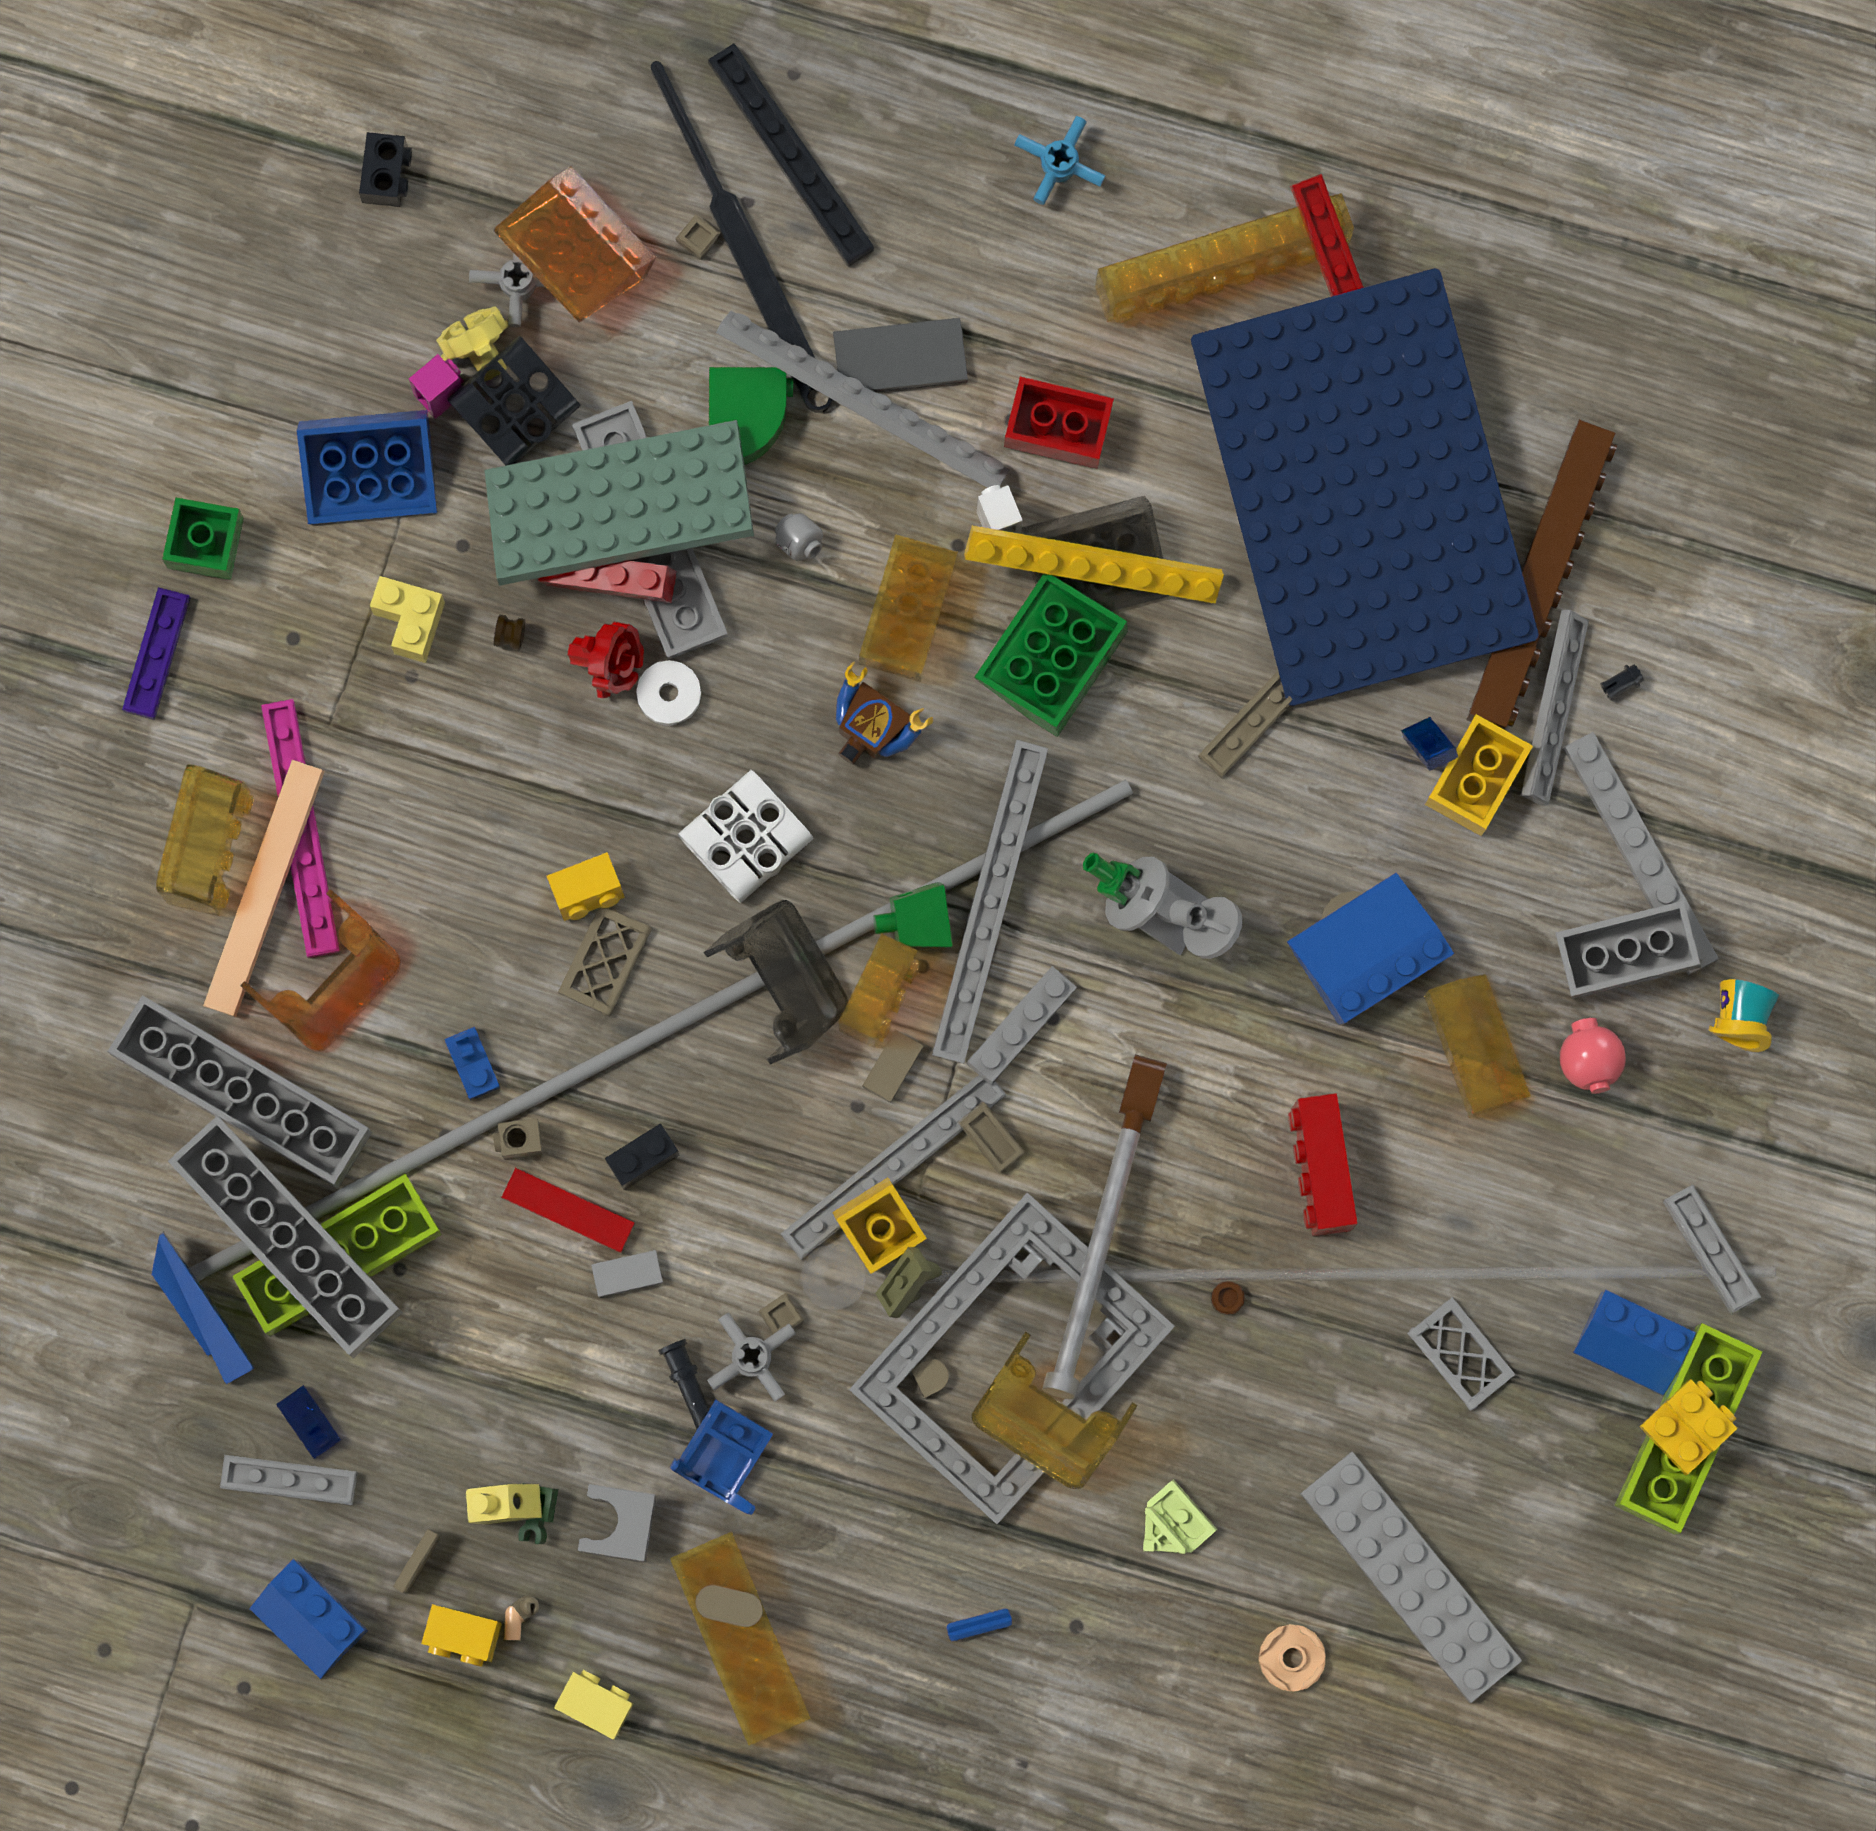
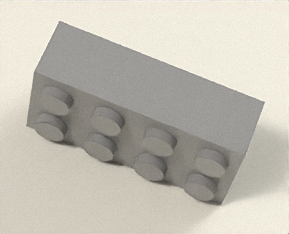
M1684 901L1556 932L1572 999L1701 968Z

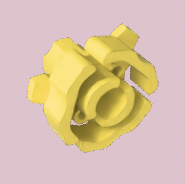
M496 306L481 309L465 316L463 319L469 328L467 331L460 321L446 328L436 340L443 352L441 358L446 361L448 358L453 360L455 358L464 359L469 357L478 372L482 366L499 353L493 343L499 339L500 333L508 327L507 319L504 320ZM500 359L498 361L499 364L506 370L505 363ZM495 369L487 371L484 376V382L493 379L501 373Z

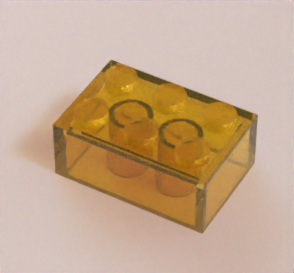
M881 933L839 1020V1032L875 1048L878 1041L884 1043L892 1026L890 1025L892 1020L889 1017L892 1011L898 1014L905 1000L906 991L903 988L906 982L913 983L919 971L920 961L917 960L916 949Z

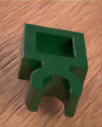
M539 1486L542 1518L526 1519V1523L519 1530V1541H529L530 1533L533 1530L536 1534L535 1544H545L547 1531L544 1527V1522H553L559 1489Z

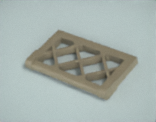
M598 908L558 993L602 1013L604 1016L610 1017L652 928L647 924L633 920L609 908ZM605 918L615 923L617 930L598 937L597 933ZM632 930L639 933V936L633 948L628 950L622 933ZM619 934L624 952L606 958L600 941ZM597 942L603 959L584 966L583 962L592 944ZM627 956V961L619 977L613 979L608 962ZM605 964L611 981L592 987L586 970ZM583 972L589 989L579 992L571 987L578 973ZM613 986L606 1004L596 1000L594 991Z

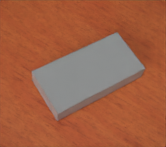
M656 1250L591 1265L599 1298L663 1283Z

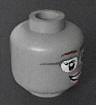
M803 513L788 514L777 524L775 529L776 544L793 560L813 559L821 551L822 529Z

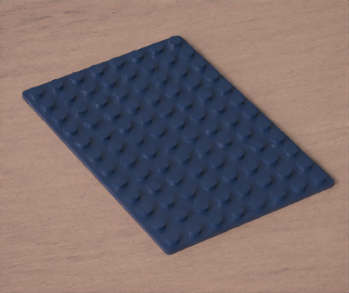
M1439 269L1426 270L1192 336L1191 344L1285 698L1287 699L1289 696L1292 698V701L1289 703L1290 706L1300 705L1527 644L1538 639L1539 634Z

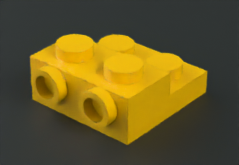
M1692 1379L1686 1381L1639 1426L1685 1476L1738 1429L1733 1424L1736 1420L1734 1414L1724 1405L1718 1408L1710 1399L1713 1395L1712 1391L1702 1381L1699 1380L1697 1383H1694Z

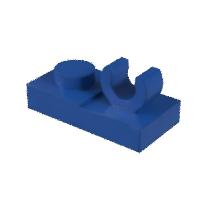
M475 1027L444 1039L470 1101L500 1088Z

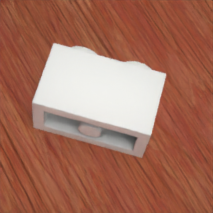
M994 485L984 489L981 492L982 495L978 496L977 515L982 527L1021 534L1023 520L1009 486L1000 488L999 485Z

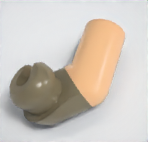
M528 1595L523 1596L506 1609L504 1640L521 1641V1623L539 1611L537 1599Z

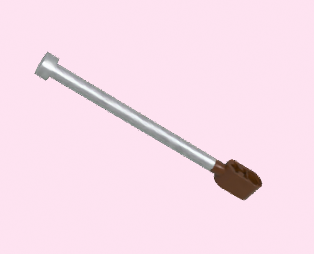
M1137 1054L1134 1056L1119 1113L1125 1115L1055 1370L1054 1372L1046 1373L1042 1388L1046 1393L1065 1399L1075 1398L1079 1381L1073 1376L1144 1120L1151 1122L1167 1065L1165 1062Z

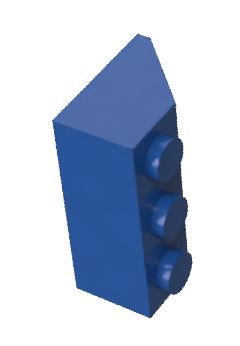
M1604 1290L1598 1296L1573 1353L1663 1396L1681 1367L1696 1332L1610 1291Z
M292 1559L267 1585L249 1608L320 1679L368 1632L295 1559Z

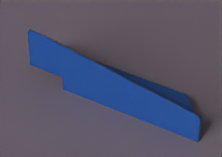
M165 1232L160 1233L152 1276L206 1355L212 1354L224 1382L228 1384L253 1370L254 1364Z

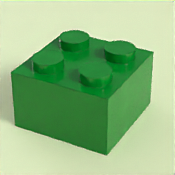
M175 497L162 557L167 569L231 580L244 520L240 509Z

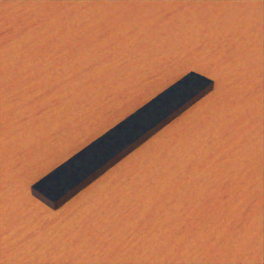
M735 43L709 58L708 64L847 267L873 252V244Z

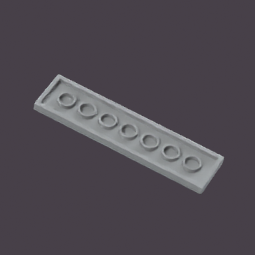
M632 401L572 424L582 450L647 438ZM693 548L628 560L664 565L677 571L672 603L644 600L668 660L728 637Z
M1350 1452L1300 1493L1469 1703H1472L1522 1661L1353 1452Z

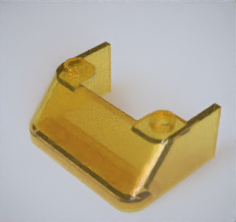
M1025 1331L971 1414L972 1421L978 1429L1064 1486L1071 1489H1080L1085 1486L1115 1444L1138 1405L1132 1402L1120 1420L1113 1417L1110 1413L1095 1411L1085 1420L1031 1384L1036 1376V1370L1028 1359L1019 1354L1031 1336Z

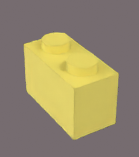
M585 1670L580 1675L573 1672L554 1708L615 1740L634 1705L628 1701L630 1694L612 1685L610 1691L599 1686L600 1678Z

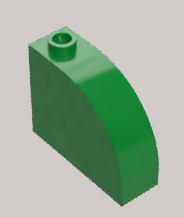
M709 367V425L737 420L744 465H747L763 456L774 445L782 432L786 419L787 397H793V378H787V373L777 367Z

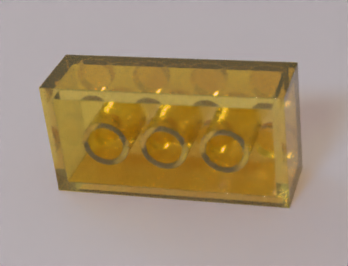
M895 534L859 654V665L915 681H922L956 567L958 552Z

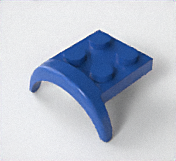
M716 1399L680 1459L674 1458L670 1469L742 1512L752 1515L755 1511V1506L737 1493L773 1433Z

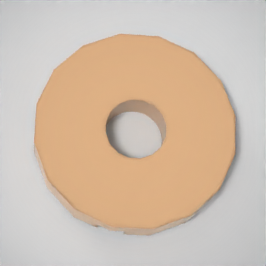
M1289 1624L1276 1628L1266 1636L1260 1646L1258 1660L1261 1672L1270 1684L1280 1690L1295 1692L1307 1689L1318 1681L1325 1668L1326 1656L1323 1643L1314 1632L1304 1626ZM1289 1648L1298 1650L1302 1657L1301 1663L1295 1668L1286 1666L1283 1661V1654Z

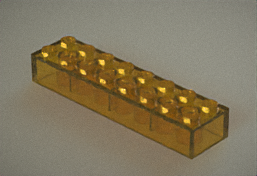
M1340 193L1330 196L1349 246L1354 226L1343 195ZM1298 207L1098 268L1095 289L1106 321L1115 320L1116 323H1122L1134 317L1133 314L1146 311L1147 314L1155 313L1163 309L1165 304L1176 301V304H1183L1195 298L1194 295L1206 292L1207 295L1218 293L1225 289V285L1235 282L1237 285L1250 283L1255 280L1254 276L1267 273V276H1273L1283 272L1286 266L1296 263L1299 267L1308 265L1316 260V255Z

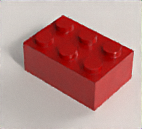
M1020 376L1005 435L1004 447L1098 469L1114 398Z

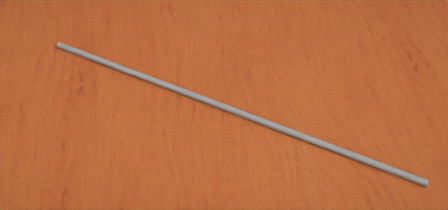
M1124 780L1026 831L1021 852L1132 795L1133 792L1127 780ZM986 853L920 887L935 882L944 884L945 892L981 873ZM890 903L305 1207V1209L317 1220L498 1126V1123H503L864 935L875 929L873 915L891 913ZM241 1240L189 1269L199 1282L253 1252Z

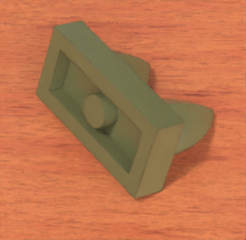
M908 1247L875 1294L889 1317L900 1318L909 1304L920 1299V1288L923 1284L941 1276L943 1272L937 1264L925 1260L919 1248Z

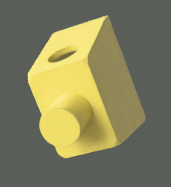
M507 1484L466 1490L469 1523L492 1524L542 1518L539 1484ZM519 1497L520 1507L516 1509L513 1504V1498Z

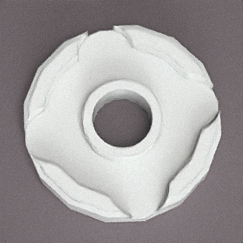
M671 660L657 662L647 668L640 677L636 690L638 704L644 715L656 724L666 726L677 725V723L685 722L691 718L698 709L701 699L699 680L693 670L683 663ZM672 685L677 688L678 696L676 699L664 701L660 697V690L664 686Z

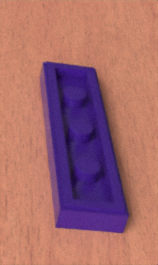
M158 587L122 708L123 712L155 720L191 599L189 595Z

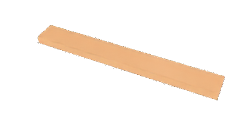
M295 760L291 761L203 1004L207 1008L233 1017L237 1016L325 772L322 769Z

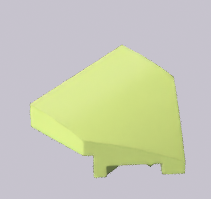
M1174 1479L1147 1502V1507L1145 1508L1146 1520L1143 1551L1192 1553L1217 1530Z

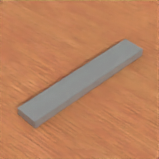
M1561 610L1533 737V747L1530 751L1521 796L1538 805H1548L1550 801L1589 620L1572 610Z

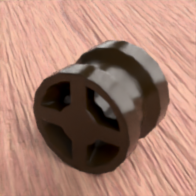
M499 614L494 633V646L509 645L513 650L520 651L526 620L523 618L511 620L506 615Z

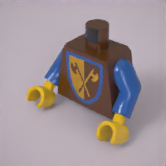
M852 662L845 671L846 679L837 697L836 721L840 725L839 734L848 740L838 754L852 765L856 763L863 752L877 759L881 755L889 757L907 750L919 736L921 729L933 723V717L928 718L925 723L920 721L919 714L924 708H920L910 715L865 682L859 685V682L867 675L868 670L865 667L861 672V676L855 675L852 671L855 662Z

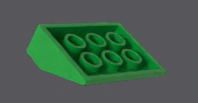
M1043 574L974 678L1030 721L1058 737L1127 634V621L1053 575Z

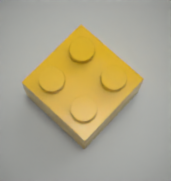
M888 1177L832 1212L870 1274L904 1254L908 1247H915L927 1239Z
M432 1604L421 1644L429 1646L427 1653L450 1658L451 1652L462 1655L461 1662L482 1667L484 1661L492 1662L502 1623Z

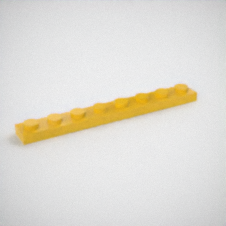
M973 525L971 526L964 553L965 560L1215 604L1224 576L1222 569Z

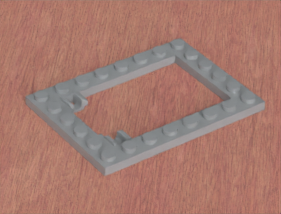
M1028 1193L1023 1196L849 1389L996 1524L1003 1519L1175 1327L1105 1263L1095 1300L1103 1306L1100 1311L1107 1318L1089 1336V1339L1105 1355L1079 1382L1075 1398L1064 1399L995 1477L896 1387L1006 1265L1025 1280L1042 1260H1045L1050 1266L1054 1262L1077 1284L1079 1283L1088 1247ZM1023 1247L1029 1255L1021 1263L1014 1256ZM1114 1330L1121 1337L1112 1346L1106 1338Z

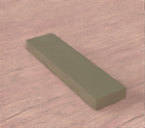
M1279 671L1268 680L1198 755V758L1220 778L1236 764L1290 706L1289 703L1292 701V698L1290 696L1287 699L1285 698Z

